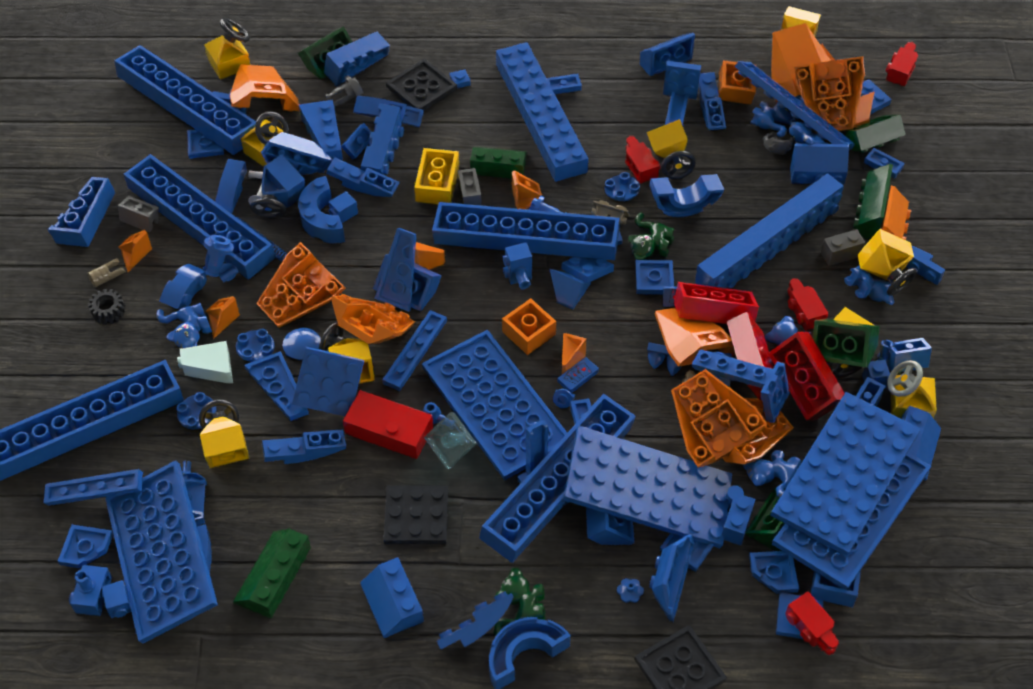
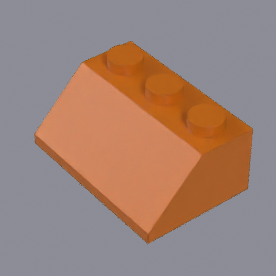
M895 186L890 187L880 229L906 240L903 234L907 233L909 223H906V220L909 221L911 210L908 209L909 201Z

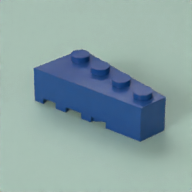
M378 32L369 34L327 53L324 73L336 86H339L345 82L346 76L353 77L387 56L390 45Z
M333 100L299 105L301 120L305 124L308 133H310L312 141L332 158V161L334 157L343 161Z
M380 104L378 108L380 116L375 118L374 132L370 134L369 146L366 147L361 169L366 171L369 168L387 175L389 164L394 159V151L399 147V138L404 134V127H402L400 107Z
M91 177L78 193L80 196L70 202L68 205L70 208L64 214L61 213L57 218L58 222L55 225H51L48 228L56 244L89 247L116 193L108 178Z

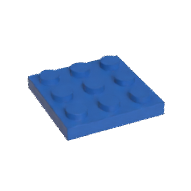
M306 346L292 405L346 416L356 397L364 360Z

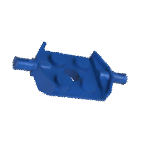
M184 461L182 474L196 526H200L205 523L204 501L205 485H207V482L198 473L191 472L192 463L190 461H187V463Z

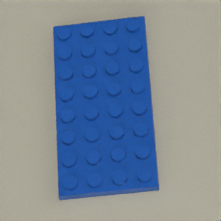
M488 330L422 363L423 370L504 480L526 469V428L532 423L540 422L544 419L548 424V453L567 434L566 430Z
M845 392L776 503L770 516L848 556L921 428Z
M579 426L576 431L563 500L681 537L693 535L694 541L707 545L711 543L714 544V547L721 548L724 542L722 533L728 511L726 495L727 490L731 487L732 473L707 465L698 468L694 461Z
M907 453L848 556L787 524H784L773 539L772 545L847 591L921 484L931 466Z
M175 460L143 477L142 490L140 492L105 498L139 642L145 643L218 605L180 463Z

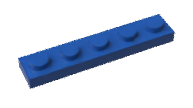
M431 310L428 312L383 378L384 385L398 391L402 389L447 322L446 316Z
M136 469L45 484L44 504L50 506L140 492L142 490L143 472Z

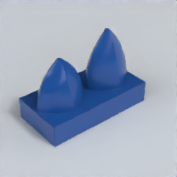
M648 343L647 354L652 368L655 369L661 365L666 357L668 370L671 376H674L682 366H678L668 354L665 345Z

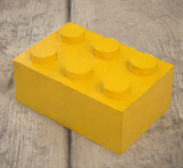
M423 149L414 187L416 202L432 204L452 202L459 170L458 151Z

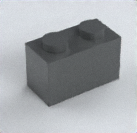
M856 229L825 238L820 253L828 266L858 258V253L864 248L866 242Z

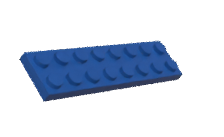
M744 61L737 62L735 67L739 70L738 73L741 76L750 78L752 80L751 83L755 87H761L765 90V95L778 100L777 104L784 109L788 108L793 117L802 119L804 121L803 124L811 130H816L818 132L817 135L821 139H827L831 144H849V150L854 147L855 143L754 64Z

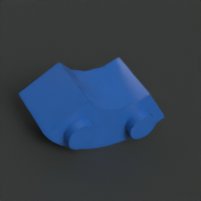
M191 264L180 267L176 271L177 275L173 281L169 280L159 301L176 309L189 306L193 296L203 289L206 284V271Z

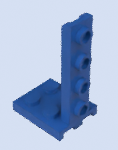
M667 61L663 95L671 96L665 125L680 119L683 126L688 99L697 100L701 65Z
M701 349L692 362V367L695 370L703 371L706 369L713 375L763 388L761 391V400L764 406L763 412H765L766 421L771 423L775 422L790 393L784 363L777 362L775 367L771 369Z
M544 419L540 422H534L526 428V472L517 476V481L520 484L548 455V424Z

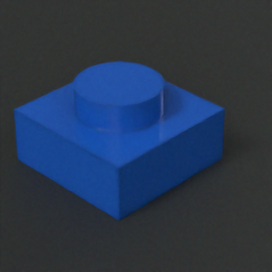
M466 70L449 73L450 79L457 84V89L471 85Z

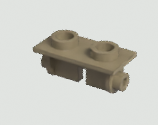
M603 200L593 202L596 209H592L591 215L605 217L610 215V217L619 218V225L626 224V217H629V212L625 207L616 205V207L611 206Z

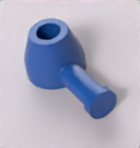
M433 402L427 403L422 412L432 415L433 424L440 422L451 429H454L457 425V420L442 415L440 408Z

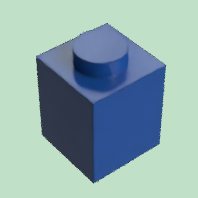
M347 192L329 201V214L339 215L341 223L358 214L357 202Z
M871 361L868 367H864L862 373L864 382L869 377L885 385V389L887 388L890 372L886 361Z
M123 580L102 586L106 609L111 618L123 617L127 613L132 612Z

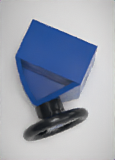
M282 154L264 166L262 199L254 200L250 205L252 212L266 218L283 216L286 213V207L288 208L297 202L305 188V179ZM260 204L263 209L259 210L256 206Z

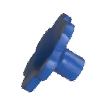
M623 579L621 585L617 587V593L621 595L623 602L631 601L636 603L639 601L640 596L643 595L644 589L640 586V582L637 579Z

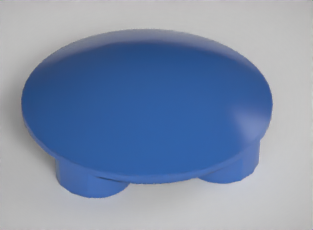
M622 172L620 175L605 181V193L616 201L631 200L640 192L639 182L631 177L628 172Z
M298 328L285 336L283 350L287 357L302 360L306 346L319 349L321 339L312 329Z
M265 329L241 333L237 337L236 351L246 361L254 362L270 356L274 351V340Z
M198 392L177 405V417L181 425L188 429H201L199 423L200 411L207 403L213 400L204 393ZM216 406L212 407L207 412L216 413ZM205 418L206 424L208 425L211 420Z

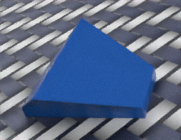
M550 269L557 303L573 310L591 282L586 283L569 273Z

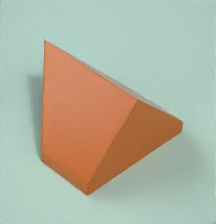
M874 92L860 97L854 127L869 122Z
M515 170L512 172V191L516 208L526 210L530 207L534 198L538 199L540 195L542 196L539 183Z
M145 230L130 235L119 246L127 272L152 250L148 234Z
M416 242L414 263L429 270L444 265L445 252L442 249Z
M234 296L218 299L206 310L213 339L240 316Z
M563 333L562 374L586 357V338Z

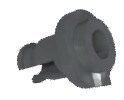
M349 75L346 76V83L337 87L331 93L325 94L327 100L339 93L345 92L346 95L333 102L334 109L336 106L344 104L353 98L357 99V96L363 94V90L355 77L351 79Z

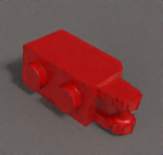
M909 42L904 48L900 47L897 53L894 52L891 59L892 63H888L885 70L888 73L887 81L902 86L907 84L919 56L917 52H914L916 44Z
M633 136L626 138L625 163L639 184L650 181L651 178H658L660 164L653 157L650 148H647L644 142L639 143Z
M799 279L790 280V287L787 291L790 296L788 300L789 308L794 311L798 323L803 326L805 331L813 329L814 321L827 319L829 313L813 287H804Z
M808 591L788 604L785 612L786 618L791 625L797 627L804 641L809 642L813 647L818 645L824 653L832 655L839 644V640L832 633L834 620Z

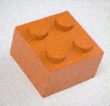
M723 60L718 78L719 98L723 101L751 104L756 93V87L751 83L752 80L738 73L739 70L735 67L737 62Z
M530 298L502 318V332L524 353L529 355L556 335V320Z

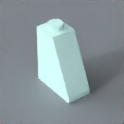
M226 341L180 349V357H177L179 369L183 368L185 376L228 384L233 383L230 354Z

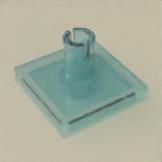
M454 412L449 413L424 437L446 469L452 468L477 444Z

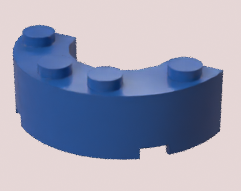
M717 174L701 175L693 185L683 189H673L668 177L651 178L650 190L658 208L664 214L672 217H687L704 211L703 207L708 204L713 205L724 192Z
M326 176L316 178L303 189L299 197L298 207L302 226L311 237L322 239V242H345L344 230L339 215H328L321 212V209L332 200Z
M537 617L522 618L505 626L495 637L489 655V670L493 687L501 689L515 680V669L512 663L519 653L527 649H540L549 656L554 657L570 647V634L559 624L551 620H540Z

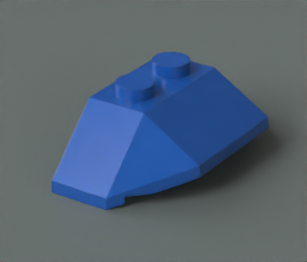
M284 132L269 139L261 151L266 164L282 154L300 175L316 172L324 173L332 162V158L315 142Z
M687 535L664 548L661 556H658L656 559V575L651 577L650 588H652L655 599L671 622H674L693 551V535Z

